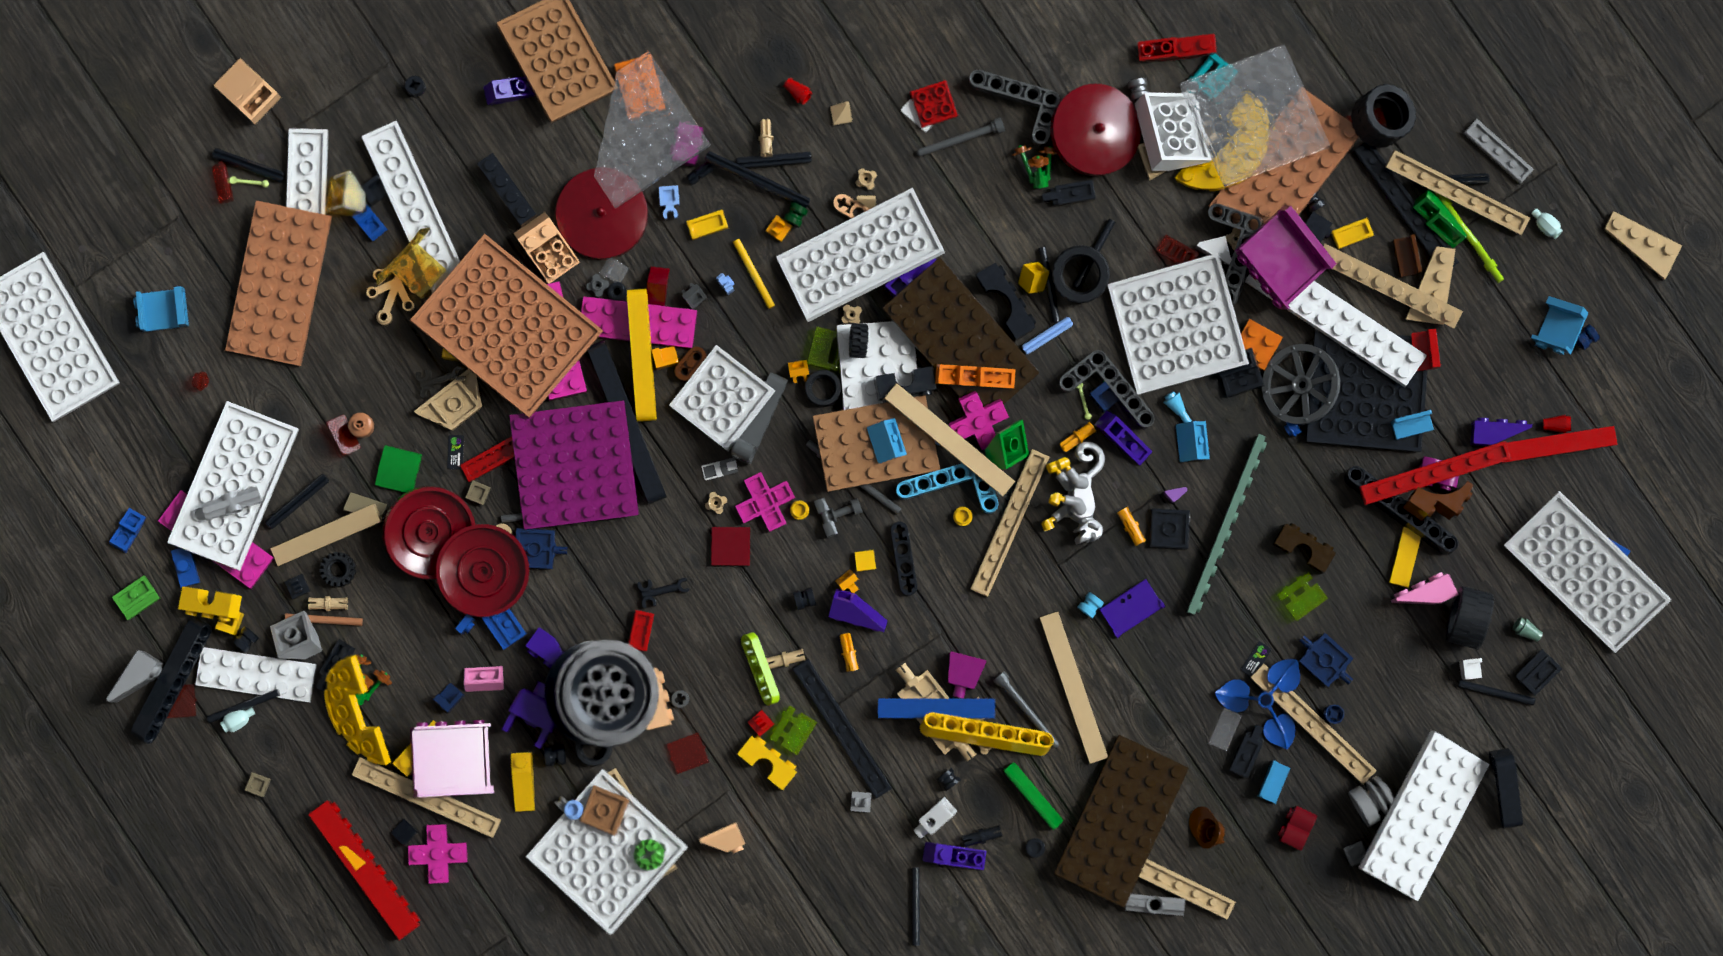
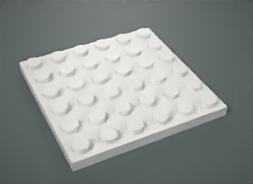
M1219 253L1108 284L1138 395L1249 364Z
M602 769L576 800L585 808L593 785L630 799L616 836L582 823L580 818L575 820L569 819L564 813L526 857L602 928L612 935L685 852L688 846ZM646 839L657 841L664 850L662 864L650 871L639 868L634 862L633 855L635 846ZM646 849V854L643 855L644 857H642V859L648 858L649 860H651V855H653V853H655L656 851L649 852Z

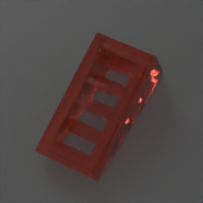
M1165 235L1156 250L1176 264L1184 263L1183 260L1187 254L1191 255L1188 261L1195 260L1199 255L1195 250L1168 235ZM1169 241L1171 245L1167 251H1164L1163 249ZM1177 246L1178 248L1174 255H1171L1170 252L1173 247ZM1181 249H1182V250L1184 251V253H1183V255L1181 256V258L1178 259V258H1177V255L1179 254V252H1180Z

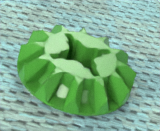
M646 839L635 846L633 853L634 862L639 868L650 871L662 864L664 850L660 843L652 839ZM646 849L649 852L656 851L655 853H653V855H651V860H649L648 858L642 859V857H644L643 855L646 854Z

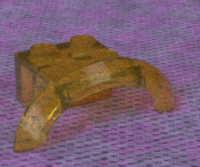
M430 228L420 229L401 253L377 275V285H380L393 273L422 299L445 275L447 270L419 245L429 233Z

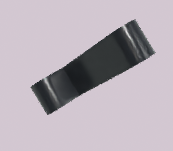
M1509 748L1489 751L1490 765L1495 774L1502 828L1523 826L1514 755Z

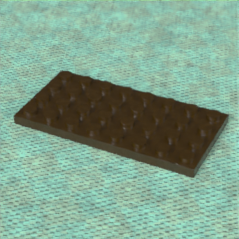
M940 257L882 307L935 370L936 364L1016 369L1014 388L948 384L959 398L976 391L983 407L998 399H1001L1004 405L1040 373Z
M1118 735L1054 875L1125 908L1189 768L1122 735Z

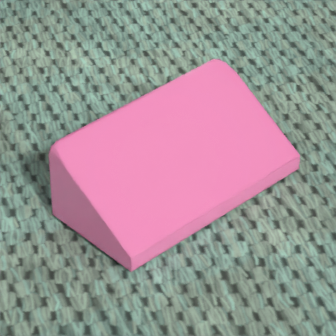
M503 666L464 668L465 691L503 690Z

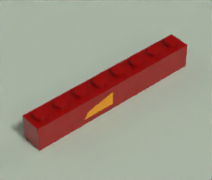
M326 801L311 812L309 816L398 939H403L420 926V918L414 911L411 912L408 909L409 903L403 895H398L396 892L398 888L392 880L388 881L384 876L386 874L384 868L380 864L376 865L373 860L375 856L369 848L365 849L362 843L364 841L358 833L354 834L350 829L352 827L350 821L346 817L342 818L339 814L341 811L339 806L335 802Z

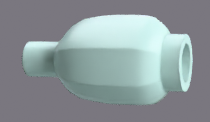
M1538 209L1531 213L1537 219V226L1546 236L1556 239L1563 232L1560 229V223L1552 215L1541 213Z
M252 707L246 711L238 710L224 716L220 724L225 732H235L245 726L249 717L253 716L255 712Z

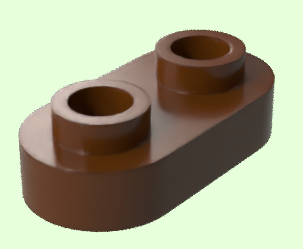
M700 347L691 348L675 368L676 377L681 381H688L706 359L705 351ZM699 354L701 357L699 360H694L693 356ZM682 369H688V374L682 375Z

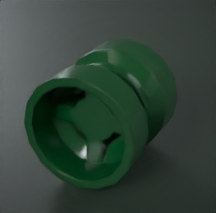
M792 202L789 206L790 210L785 214L783 220L800 228L802 218L807 215L808 210Z

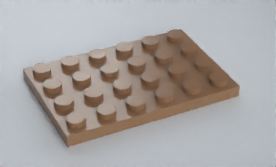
M542 0L497 22L496 25L550 123L618 91L616 83L569 0Z
M926 396L914 397L928 409ZM889 402L812 416L827 492L940 470L935 440ZM895 418L907 455L879 464L867 427Z

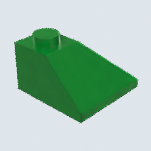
M1018 420L998 432L985 449L986 458L1000 469L1006 470L1029 456L1023 420Z

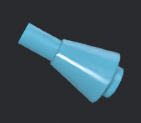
M1172 391L1164 397L1166 400L1163 403L1179 415L1184 423L1192 421L1186 413L1180 392L1175 393Z

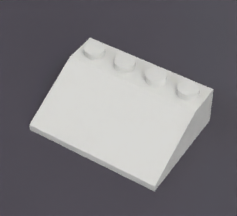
M1144 92L1134 105L1137 110L1151 170L1171 171L1211 162L1212 159L1194 94Z

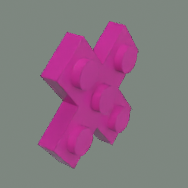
M974 391L958 399L965 416L949 423V426L963 439L975 435L981 450H984L996 435L992 425L1009 418L1001 399L983 407L977 392Z
M761 472L744 480L752 498L735 506L743 523L745 524L762 516L769 532L786 525L787 523L779 506L795 499L788 482L785 481L769 489Z
M447 824L427 825V845L408 846L409 865L428 864L429 884L449 883L448 863L468 862L467 843L448 844Z

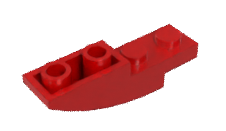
M1215 34L1138 42L1139 61L1178 60L1217 54Z

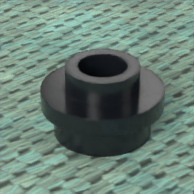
M614 282L608 287V296L612 300L621 301L625 298L627 289L624 284ZM615 288H619L621 290L620 295L614 294Z

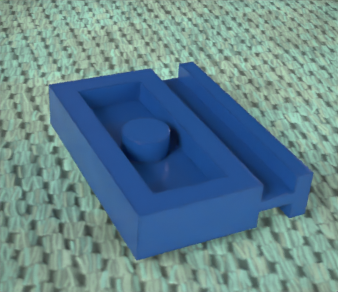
M510 609L496 616L482 618L503 650L527 635Z

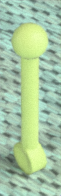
M234 176L229 179L231 184L245 183L262 185L263 187L269 186L267 180L237 179Z
M1082 383L1077 389H1079L1085 411L1084 418L1090 420L1092 415L1088 411Z

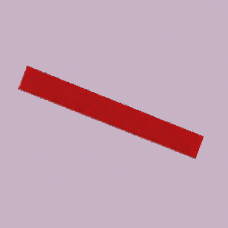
M1506 441L1369 483L1360 486L1359 489L1364 504L1368 505L1415 490L1418 487L1422 488L1511 460Z

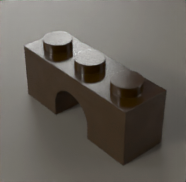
M1290 523V525L1285 524L1273 545L1288 554H1291L1297 545L1306 546L1310 551V557L1306 564L1322 574L1325 573L1336 552L1332 551L1334 548L1325 542L1323 544L1317 542V538L1310 533L1305 535L1300 532L1301 528L1293 523Z

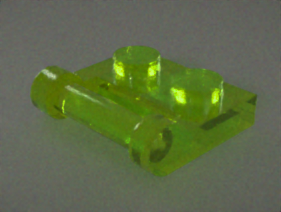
M816 327L807 364L840 372L838 346L833 364L828 363L833 339L837 338V331Z

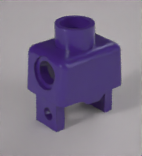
M538 681L533 692L527 689L519 691L508 710L511 713L502 730L509 732L517 716L525 720L526 724L534 728H543L535 744L537 748L542 749L549 733H553L556 726L546 709L544 699L545 684Z

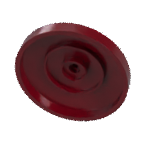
M1087 84L1072 90L1060 100L1051 119V139L1057 154L1066 165L1085 175L1102 176L1121 169L1133 158L1140 143L1141 128L1135 106L1126 95L1108 85Z
M593 168L576 175L565 185L557 201L556 221L562 237L574 251L591 259L607 260L622 256L640 241L647 226L648 208L640 187L629 176L610 168Z
M435 486L418 487L400 496L387 512L383 525L384 546L393 563L404 572L417 578L437 579L436 564L442 547L456 532L475 525V520L467 504L453 492Z
M478 524L459 530L447 540L438 556L436 577L443 596L454 608L474 617H491L509 610L520 600L529 580V562L523 546L511 533L494 525Z

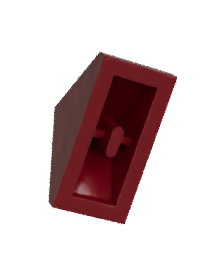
M651 266L647 281L648 304L665 306L670 269Z

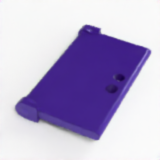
M1144 579L1099 610L1112 628L1114 636L1118 639L1121 637L1120 635L1158 610L1163 609L1165 605L1158 598L1148 581Z

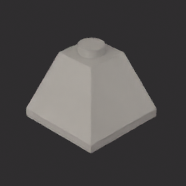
M305 611L270 626L279 659H307L322 652L318 634Z

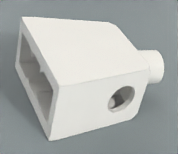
M943 797L919 819L921 824L914 829V832L920 838H923L928 832L932 835L954 816L957 810ZM930 818L935 820L934 824L930 822Z

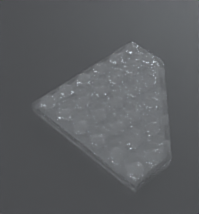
M649 51L616 73L604 136L599 150L597 167L595 168L594 177L615 209L711 146Z

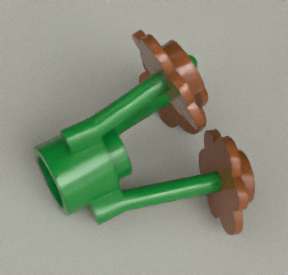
M1019 145L1015 149L1016 153H1013L1012 156L1021 154L1029 175V181L1033 183V188L1048 187V181L1051 180V155L1057 154L1055 148H1052V146L1044 147V151L1039 150V152L1047 153V157L1039 155L1027 161L1024 152L1032 148H1026V145ZM1046 165V174L1045 171L1041 170V167ZM1030 167L1037 168V171L1033 172L1034 175L1032 174Z
M362 654L356 655L360 669L362 664H371V661L366 660V656ZM375 670L373 673L377 676L378 681L374 685L373 680L369 679L367 675L362 674L366 688L369 689L372 685L373 687L369 692L355 694L358 705H363L365 700L369 701L373 692L382 682L386 685L392 684L387 672Z

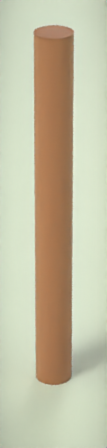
M286 613V614H285V619H287V618H289V617H291V616H293V615H295V614H288V613ZM308 615L311 623L363 625V618Z

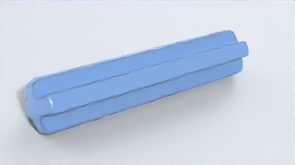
M1069 317L1064 318L1022 345L1025 354L1031 353L1072 327L1071 319Z

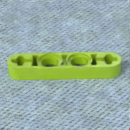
M753 632L745 634L741 638V643L762 700L768 706L778 703L780 699L779 692L759 638Z

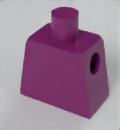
M950 652L948 683L955 685L954 697L964 699L966 688L975 689L986 660Z

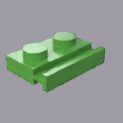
M145 575L112 597L127 620L132 619L161 599Z

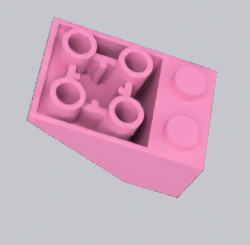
M1441 572L1428 578L1430 581L1428 583L1422 581L1411 586L1412 590L1409 592L1405 589L1394 594L1395 598L1391 602L1436 605L1459 594L1449 574L1443 575Z

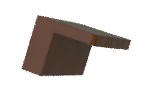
M1415 234L1405 238L1394 239L1393 245L1400 278L1420 274L1422 268Z

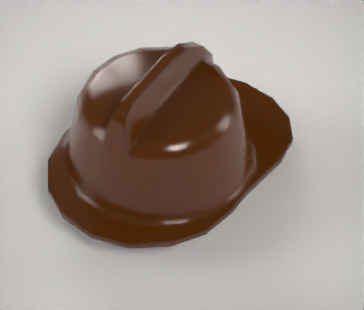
M1202 806L1194 809L1190 815L1189 827L1202 848L1210 849L1215 845L1223 844L1225 842V828L1223 824L1215 818L1208 808Z

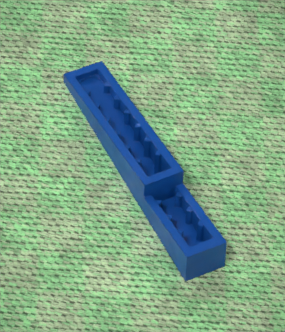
M878 698V718H924L928 713H939L962 718L994 719L995 699Z

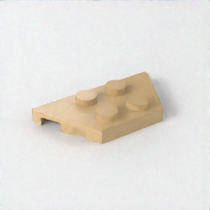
M467 369L414 412L453 431L483 407L476 375Z

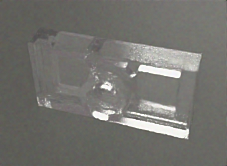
M1223 708L1209 744L1227 751L1242 715Z

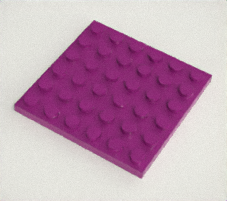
M625 401L537 411L530 418L526 417L523 413L509 415L524 529L639 515Z

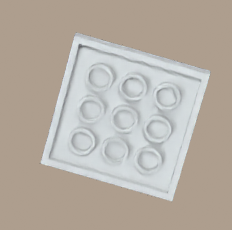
M716 345L670 403V406L729 451L771 398L775 390Z

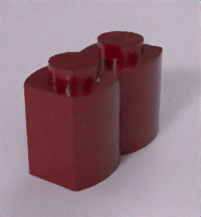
M1299 806L1290 808L1286 815L1288 819L1286 826L1282 825L1279 830V841L1302 851L1318 815Z

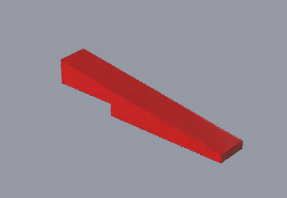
M1610 426L1507 442L1511 460L1502 462V464L1618 445L1615 427Z
M512 437L460 465L469 482L515 458Z

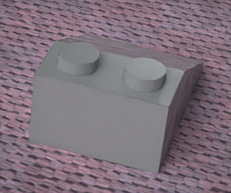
M137 650L106 700L117 703L159 677L164 663L145 651Z

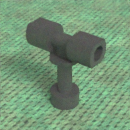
M825 497L814 501L818 515H821L824 522L823 528L827 538L838 535L834 524L838 522V517L852 512L855 515L863 513L858 498L851 500V505L835 511L833 508H828Z

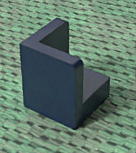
M1103 382L1089 394L1103 413L1118 401L1109 390L1110 387L1106 382Z
M449 683L433 700L450 713L465 695L452 683Z

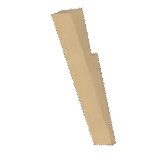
M372 504L270 549L277 565L280 566L383 521L376 504Z

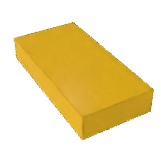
M723 210L686 221L692 240L728 229Z
M1367 218L1331 232L1337 249L1374 236Z

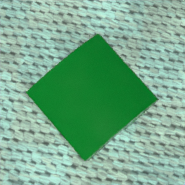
M385 445L375 485L405 493L414 489L422 454Z

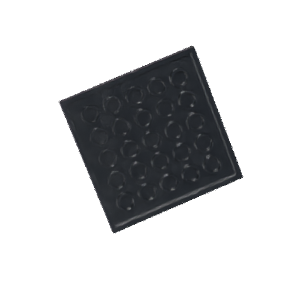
M1315 329L1313 346L1324 350L1334 360L1340 375V391L1331 410L1321 419L1307 424L1306 442L1421 452L1423 433L1396 440L1391 421L1425 411L1428 370L1416 371L1407 386L1403 387ZM1397 335L1412 345L1411 336ZM1322 358L1311 379L1330 374L1329 368ZM1331 380L1315 385L1313 388L1328 398L1331 390ZM1309 394V410L1311 415L1319 410L1324 403L1312 394Z

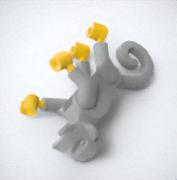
M1083 442L1075 449L1076 458L1083 463L1093 460L1091 454L1084 455V449H1089L1095 453L1096 463L1087 473L1078 475L1075 469L1070 467V461L1066 457L1046 465L1047 471L1050 474L1056 472L1057 475L1055 477L1063 488L1068 491V495L1062 496L1059 493H1054L1050 496L1048 501L1050 504L1059 506L1060 501H1062L1065 505L1054 512L1051 518L1042 521V527L1044 531L1055 528L1053 521L1057 523L1063 517L1071 518L1079 523L1078 527L1073 531L1074 533H1080L1075 538L1076 544L1093 542L1103 534V526L1093 519L1095 501L1091 482L1092 478L1102 470L1105 463V455L1103 450L1092 442Z

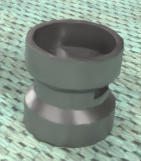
M1146 78L1128 82V87L1132 92L1130 95L1132 102H1136L1144 92L1149 93L1146 90Z

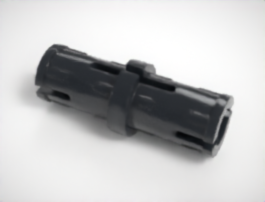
M999 825L985 830L978 829V832L962 835L963 841L972 839L971 841L964 842L965 848L981 842L985 844L988 840L1003 837L1002 832L993 834V832L1001 830Z

